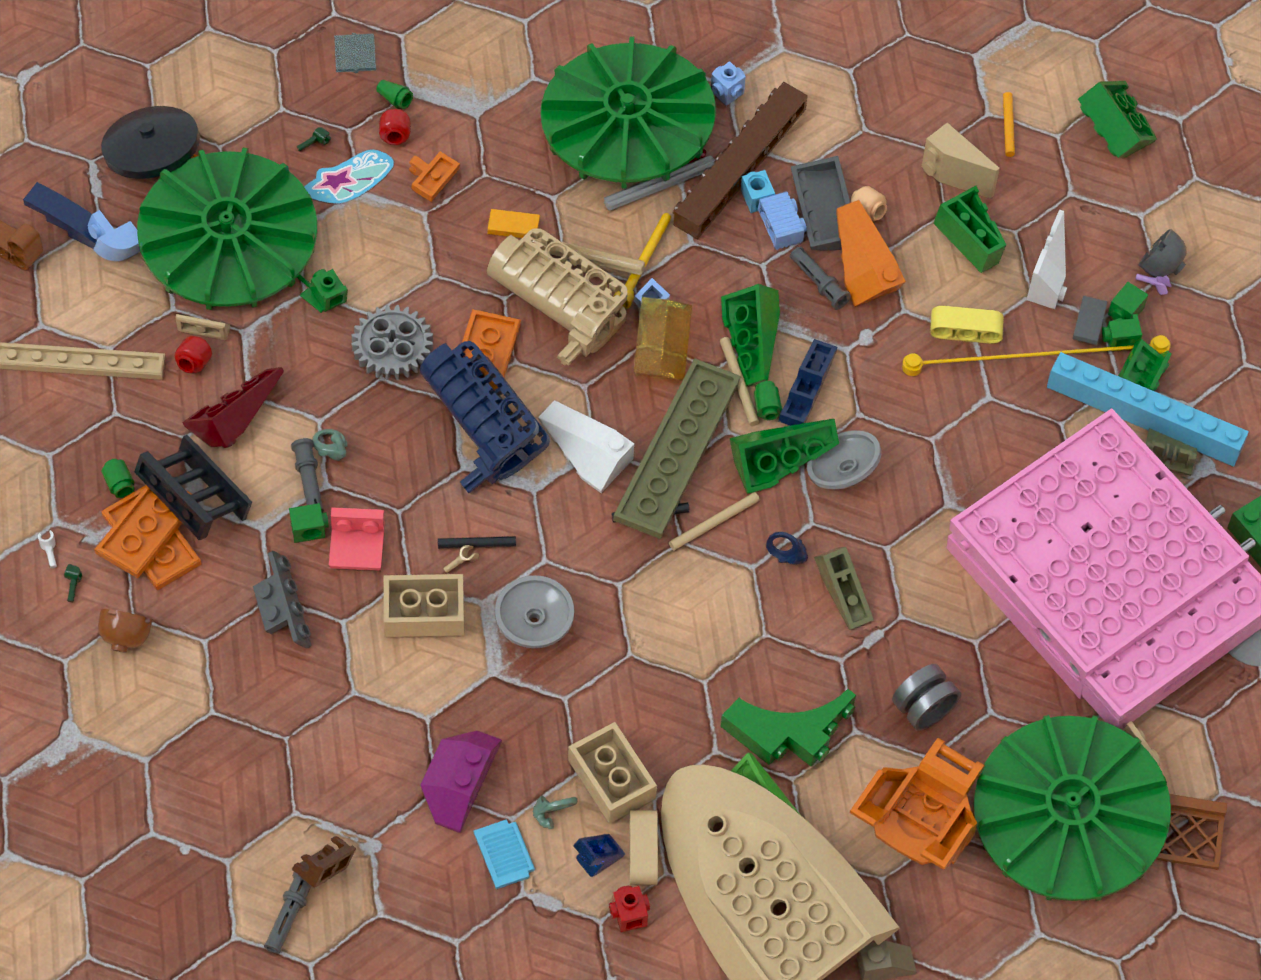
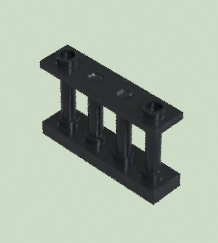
M188 435L183 436L177 453L160 460H156L148 451L139 456L134 473L199 541L208 536L212 522L215 519L234 512L241 521L246 520L252 501ZM185 461L192 469L177 477H172L166 470V468ZM201 478L209 486L191 495L182 487V485ZM214 495H217L225 503L208 512L198 504Z

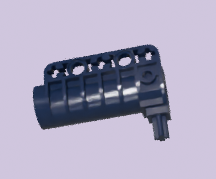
M464 341L453 350L444 343L424 359L420 367L421 375L478 448L476 452L480 457L473 461L477 468L460 481L468 493H471L486 480L494 484L498 479L503 480L514 475L549 446L550 437L491 360L484 355L474 342ZM466 349L472 350L473 356L470 359L465 356L464 351ZM484 366L489 374L485 376L479 368ZM492 380L498 386L495 390L489 385V382ZM511 403L517 409V411H515L514 413L508 407V405ZM522 418L527 425L522 427L517 420ZM536 435L541 437L542 443L539 445L534 443L533 438Z

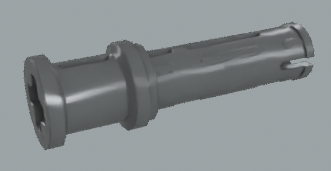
M801 246L791 252L790 258L818 286L820 295L826 296L835 310L841 309L849 302L851 294L848 291H844L838 285V280L835 277L828 276Z
M309 438L295 440L291 444V449L295 452V469L301 475L306 505L320 503L321 512L323 513L324 508L315 471L318 462L314 458L312 450L314 442Z
M293 872L292 876L294 879L289 890L283 894L285 902L267 942L264 944L265 949L276 954H280L283 943L299 909L306 906V897L311 888V885L295 872ZM285 917H287V920H286V922H285V924H284V926H283V928H282L281 933L278 934V933H279V930H280V928H281V926H282V924H283V922H284V920H285Z

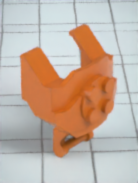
M937 738L919 766L906 769L883 767L881 770L878 769L851 808L850 813L874 827L875 836L897 852L921 865L933 863L945 870L951 863L954 864L975 834L978 823L971 812L967 794L982 773L985 765L979 761L973 762L946 746L945 741ZM940 754L969 771V774H965L937 757V755Z

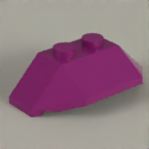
M480 731L441 739L420 784L435 824L458 833L461 832L502 743L501 739Z

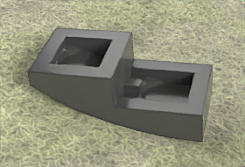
M1083 296L1073 334L1074 340L1097 345L1107 301Z

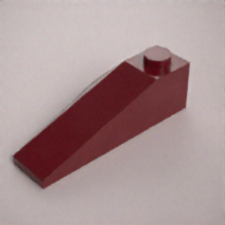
M269 368L241 384L242 390H235L221 396V403L212 407L206 405L182 422L184 427L210 447L228 448L234 445L236 438L244 433L284 372L283 368Z

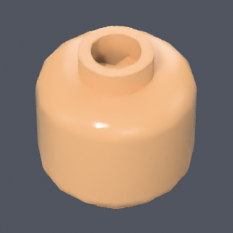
M864 186L852 194L851 203L860 200L872 222L880 220L885 215L887 205L883 194L870 186Z

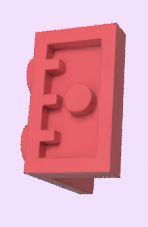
M331 507L332 533L329 568L381 570L385 528L384 510Z

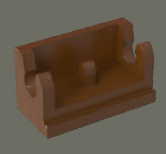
M334 836L331 838V841L338 846V850L327 844L322 850L312 856L308 854L301 856L303 861L294 864L292 870L315 888L345 870L356 848L353 845L349 846L341 838Z

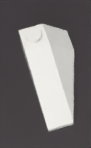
M1059 210L1050 235L1047 237L1045 247L1041 251L1027 296L1028 301L1052 309L1056 308L1058 300L1063 302L1068 288L1063 286L1066 277L1064 211Z
M555 400L538 417V420L553 441L557 442L566 459L576 468L579 477L600 493L611 484L634 458L633 442L616 430Z

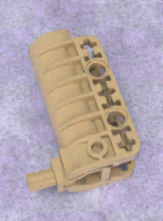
M535 228L530 230L521 240L512 235L508 236L498 246L490 259L487 268L488 276L570 331L568 345L557 356L563 365L567 364L569 366L580 353L587 357L590 352H597L626 321V310L622 305L627 300V287L542 229ZM540 237V238H541V243L537 241V242L534 244V243H533V238L537 240V239ZM559 250L564 255L556 259L550 256V253ZM572 264L574 266L581 265V270L579 268L572 270ZM592 277H599L603 280V283L593 285L589 280ZM612 291L615 292V293H616L617 291H620L621 294H620V296H619V295H615V296L613 297V296H612ZM618 312V313H619V318H618V317H615L614 314H616V313Z

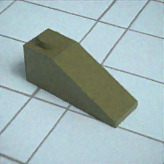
M839 547L815 556L814 559L822 580L848 629L851 630L873 621L872 613L847 548Z

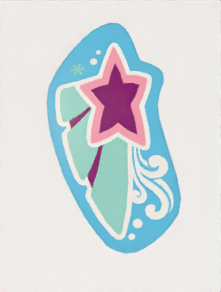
M366 150L338 166L319 169L316 179L304 187L312 199L327 203H344L359 197L379 183L393 168L394 161L392 157L381 151Z

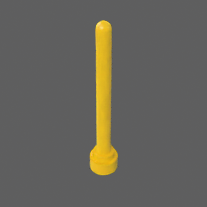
M664 213L661 216L638 259L645 262V267L671 220L669 213ZM631 273L625 283L627 287V300L622 305L625 309L629 308L634 300L633 290L641 275ZM617 291L616 293H614L613 297L615 295L620 296L621 292Z

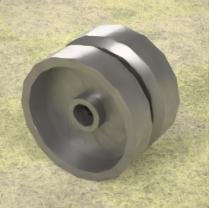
M930 664L916 671L898 687L892 697L893 703L901 713L908 712L906 718L916 730H924L937 723L955 707L961 697L960 691L952 682H945L946 675L937 664Z

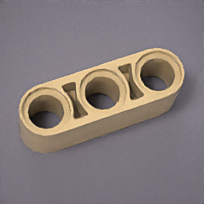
M630 810V885H657L658 883L657 810Z

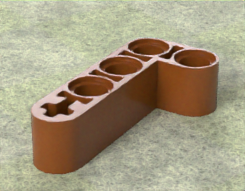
M0 220V257L27 271L43 253L40 234L27 223H23L17 230Z

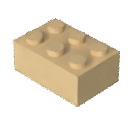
M463 574L384 575L385 637L464 636Z
M615 722L568 746L569 763L609 824L629 814L630 810H637L656 799V783Z

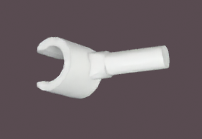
M50 530L51 537L44 540L39 533L40 547L47 553L50 568H56L57 565L53 553V548L56 545L54 534Z

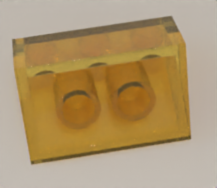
M642 297L634 364L635 376L683 381L686 370L692 305L666 299Z

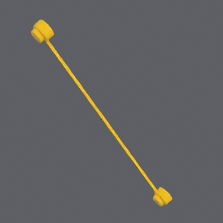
M1163 335L1154 337L1151 343L1148 344L1160 354L1167 350L1169 351L1171 346L1170 341ZM1133 346L923 361L919 355L911 353L904 357L902 370L908 376H917L921 373L923 364L1059 355L1060 352L1073 354L1132 349Z

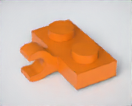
M441 151L429 164L418 156H414L409 161V164L412 165L409 171L418 177L412 183L411 190L432 202L460 169V163Z

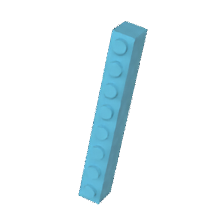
M1060 352L1050 372L1047 388L1103 412H1107L1112 408L1123 420L1148 431L1149 428L1197 448L1198 452L1233 467L1242 452L1249 433L1247 430Z

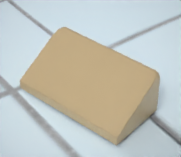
M176 314L178 331L227 340L230 324Z

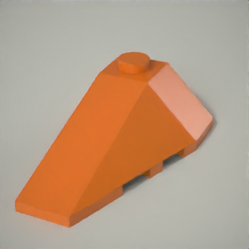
M860 200L837 208L838 232L842 247L841 259L845 274L844 285L851 294L854 307L899 290L906 281L896 259Z

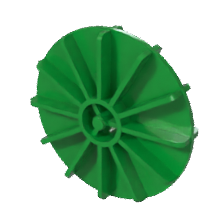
M635 36L629 37V43L611 44L598 48L591 43L587 45V52L569 61L565 66L558 65L554 70L555 76L549 82L541 102L542 129L552 154L557 155L570 167L579 171L580 178L585 180L590 176L611 182H621L622 189H627V182L648 181L662 177L666 182L670 180V173L680 169L694 158L699 159L703 154V148L708 142L715 125L716 104L714 94L706 79L704 70L698 69L690 61L678 55L675 46L670 45L665 49L654 45L635 43Z
M243 147L241 152L223 151L205 154L203 149L199 150V156L189 159L180 168L172 172L164 169L160 173V179L152 186L143 203H141L137 221V236L141 255L151 273L165 286L166 291L170 294L175 293L193 302L205 304L207 310H212L213 306L232 307L250 304L252 308L257 307L258 301L280 292L287 286L292 287L295 284V279L304 270L314 253L317 239V216L311 195L303 184L289 171V167L285 163L279 165L267 158L250 154L248 148Z
M1049 715L1043 716L1042 720L1021 727L1008 737L1005 736L986 760L985 767L977 780L974 795V816L978 823L977 831L986 852L1002 871V874L1022 887L1045 896L1046 900L1050 901L1052 898L1068 901L1091 899L1099 901L1102 900V897L1114 894L1131 885L1136 880L1141 879L1159 856L1168 835L1171 819V803L1166 778L1155 759L1141 744L1142 741L1138 737L1133 738L1130 734L1116 726L1098 720V716L1095 715L1092 718L1081 716H1057L1050 718Z

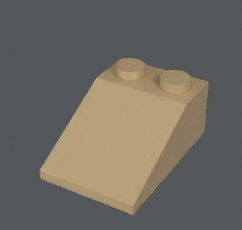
M946 123L926 138L921 167L929 176H933L938 182L965 191L977 186L979 190L978 195L987 198L994 196L1000 168L950 124Z

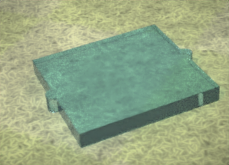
M352 33V35L334 36L336 72L354 71V73H358L359 71L376 70L374 34Z

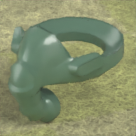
M324 429L314 434L312 440L319 456L328 455L331 459L338 461L346 456L345 448L348 445L342 433L333 429ZM332 434L331 441L333 444H322L318 439L322 435Z
M541 795L533 807V816L544 828L553 829V820L551 818L546 819L544 817L545 813L574 806L578 803L577 797L549 802Z

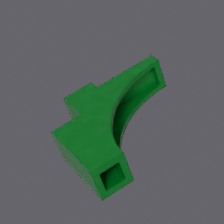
M847 689L839 697L824 706L795 713H782L761 709L739 697L722 714L720 727L768 765L775 759L780 760L789 749L812 767L817 760L821 762L830 751L828 748L830 737L837 730L838 723L843 718L848 719L856 708L854 706L856 694Z

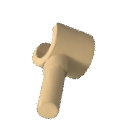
M463 546L460 549V555L443 568L446 573L465 561H476L479 558L478 553L472 554L469 558L467 556L468 551L473 546Z

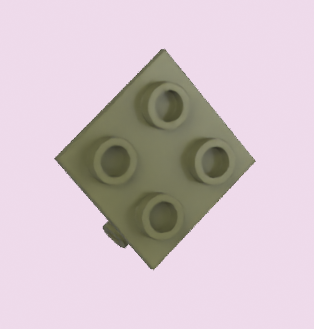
M1149 428L1146 445L1170 471L1191 476L1197 457V448Z

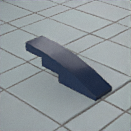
M36 182L23 199L24 205L45 215L47 222L66 230L68 237L94 249L97 239L90 235L87 226L92 214L63 195Z
M816 339L813 340L799 368L797 378L789 391L788 399L780 413L778 422L790 426L806 423L838 347Z

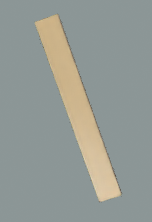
M0 342V369L163 380L166 361L164 353Z

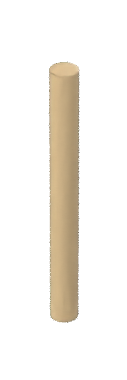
M724 337L720 340V344L729 369L732 373L741 376L737 391L750 426H756L759 424V419L729 337Z
M755 492L671 540L669 542L670 547L673 551L759 502V496Z

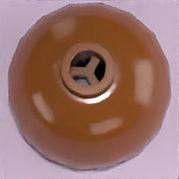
M101 609L98 630L101 638L112 645L111 650L127 653L128 648H137L147 640L152 619L145 620L146 617L117 610L116 614L109 613V609Z

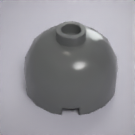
M1172 229L1167 230L1152 245L1153 248L1150 252L1145 253L1138 266L1153 277L1169 276L1172 273L1177 275L1186 265L1183 262L1187 254L1186 245L1181 237Z

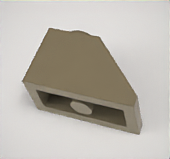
M883 941L879 945L877 943L868 944L857 952L856 959L861 980H886L915 975L917 973L910 946Z

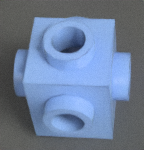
M730 61L724 66L717 67L711 75L713 94L723 104L729 105L744 94L746 76L740 68H736Z

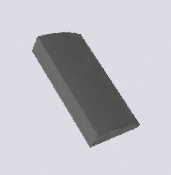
M834 156L790 166L811 250H842L836 209L849 204L850 199L839 157Z

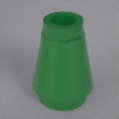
M381 80L377 85L376 91L395 108L406 109L411 104L413 93L409 87L386 80Z

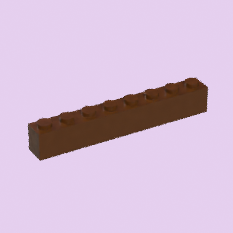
M783 82L778 89L774 88L768 97V101L765 104L759 105L752 120H747L742 127L741 133L730 140L726 151L718 154L711 169L707 168L703 172L700 182L689 189L685 200L676 204L673 210V225L698 240L740 190L742 176L755 172L804 113L808 95L786 82Z

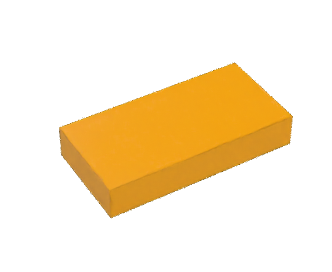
M491 209L488 234L512 235L517 238H523L530 230L539 228L540 215Z

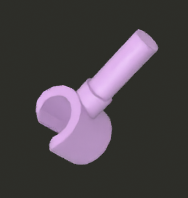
M1141 274L1136 275V280L1156 285L1157 291L1161 295L1168 293L1166 286L1172 287L1167 276H1157L1154 278Z

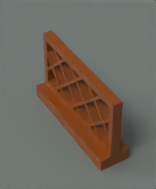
M1169 794L1171 815H1173L1169 826L1177 837L1168 844L1165 842L1156 860L1218 870L1228 803ZM1178 817L1187 818L1192 825L1183 833L1172 822ZM1205 821L1218 823L1217 832L1211 837H1208L1200 827ZM1194 829L1204 840L1195 848L1184 837ZM1216 838V842L1214 845L1212 840ZM1179 840L1190 851L1183 857L1176 856L1170 849V846ZM1207 844L1214 852V860H1203L1196 851Z

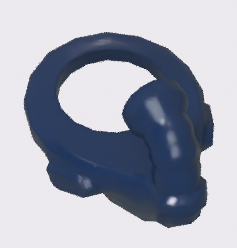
M774 532L766 541L768 552L778 558L779 563L788 562L791 565L803 564L808 560L806 547L802 540H797L791 534ZM783 537L790 540L793 546L790 550H779L774 546L773 540Z

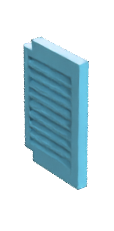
M506 819L473 831L496 889L530 878L529 873L534 871L535 867L516 822L508 824Z

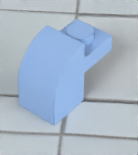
M100 210L91 215L87 226L90 235L97 239L93 250L99 256L110 261H122L140 252L137 229L131 221L114 229Z

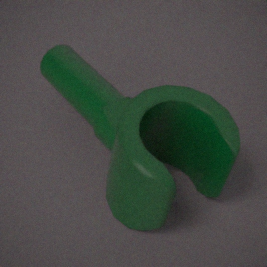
M318 127L310 139L296 147L300 152L317 141L324 146L331 140L330 133L324 128Z
M68 564L64 578L71 580L67 601L72 603L74 602L77 583L82 579V572L79 567Z

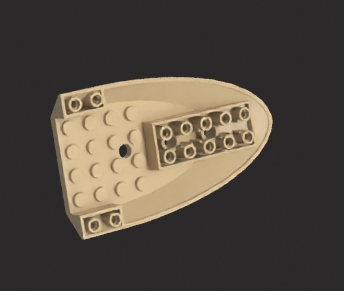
M691 765L681 768L669 779L663 794L661 808L663 839L669 864L691 917L729 980H823L873 940L879 945L900 929L857 872L828 840L788 804L764 787L742 775L721 767L709 765ZM722 822L724 824L723 828L715 832L713 830L714 825ZM753 863L755 865L754 870L746 874L744 868L748 864ZM777 903H786L787 909L784 914L779 916L773 914V907Z

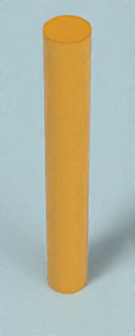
M1005 92L1003 94L1005 155L1013 157L1015 155L1013 95L1011 92Z

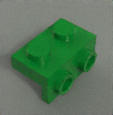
M1140 339L1135 342L1118 376L1155 391L1160 384L1158 380L1169 367L1168 361L1172 353L1167 350L1160 354L1144 340Z

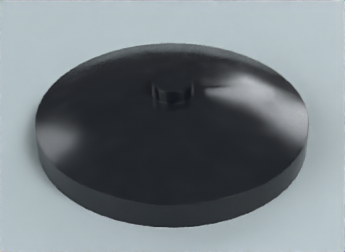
M152 106L128 113L113 123L102 139L101 150L107 166L116 174L133 179L159 177L164 169L172 172L191 159L198 149L200 134L195 120L187 112L170 106Z

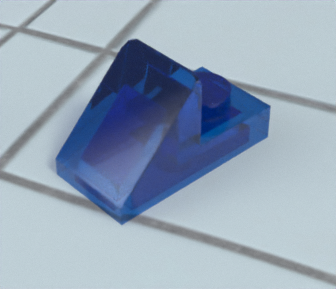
M610 834L579 838L573 845L579 853L576 857L577 861L590 877L596 876L625 855L624 851Z

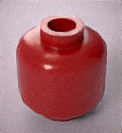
M399 109L385 111L379 120L380 138L390 145H400L406 142L411 132L410 117L406 112Z
M188 336L176 349L175 361L182 371L186 373H199L210 361L212 349L205 339L197 336Z

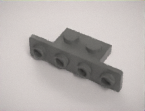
M272 550L268 553L274 575L253 586L265 631L273 634L289 625L293 642L307 649L312 646L309 638L311 633L305 624L303 617L304 609L296 593L298 590L297 585L290 573L291 564L286 556Z

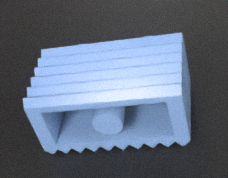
M787 191L759 199L758 211L776 250L784 246L788 247L789 245L792 246L793 244L803 242L804 232L807 230L804 219L799 218L797 215V203L794 198L790 199Z

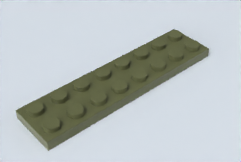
M694 358L614 513L613 521L656 538H662L741 379L740 375Z

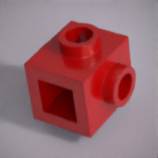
M623 886L613 892V899L609 903V910L612 919L617 918L620 932L646 927L648 925L647 911L650 910V903L647 894L642 895L640 886Z

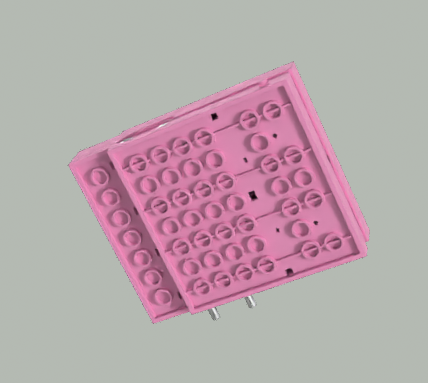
M1112 408L950 520L949 530L952 534L948 536L947 540L948 551L1079 699L1084 697L1106 723L1116 726L1121 730L1125 728L1126 723L1136 720L1261 629V574L1248 562L1249 555L1246 553V551L1255 546V541L1249 538L1238 545L1215 520L1225 513L1224 507L1219 505L1211 512H1208Z

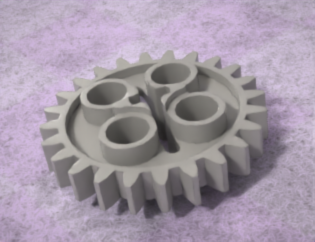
M386 305L383 312L380 308L376 307L375 315L368 311L367 320L360 318V326H354L355 334H352L353 343H351L354 359L359 360L360 368L366 366L368 374L375 370L376 378L380 377L382 373L385 374L386 380H389L391 375H395L396 380H399L401 373L408 378L409 371L412 370L418 373V365L421 366L424 359L433 351L431 326L426 325L425 317L418 319L417 311L409 314V307L400 311L399 305H396L394 310H391L389 305Z

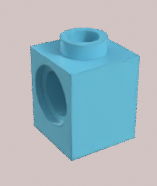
M765 170L750 172L742 176L741 192L750 213L757 212L759 199L775 195V191Z

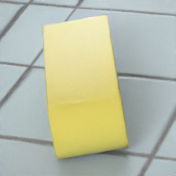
M937 306L931 311L930 333L933 337L939 339L990 344L999 343L1003 339L1004 316L1001 312L994 310Z

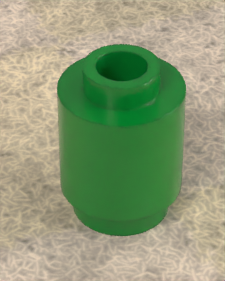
M772 381L760 382L755 386L756 390L754 391L757 415L764 420H774L782 411L779 389Z
M118 459L107 461L101 473L110 492L116 498H125L133 493L135 482L125 461Z

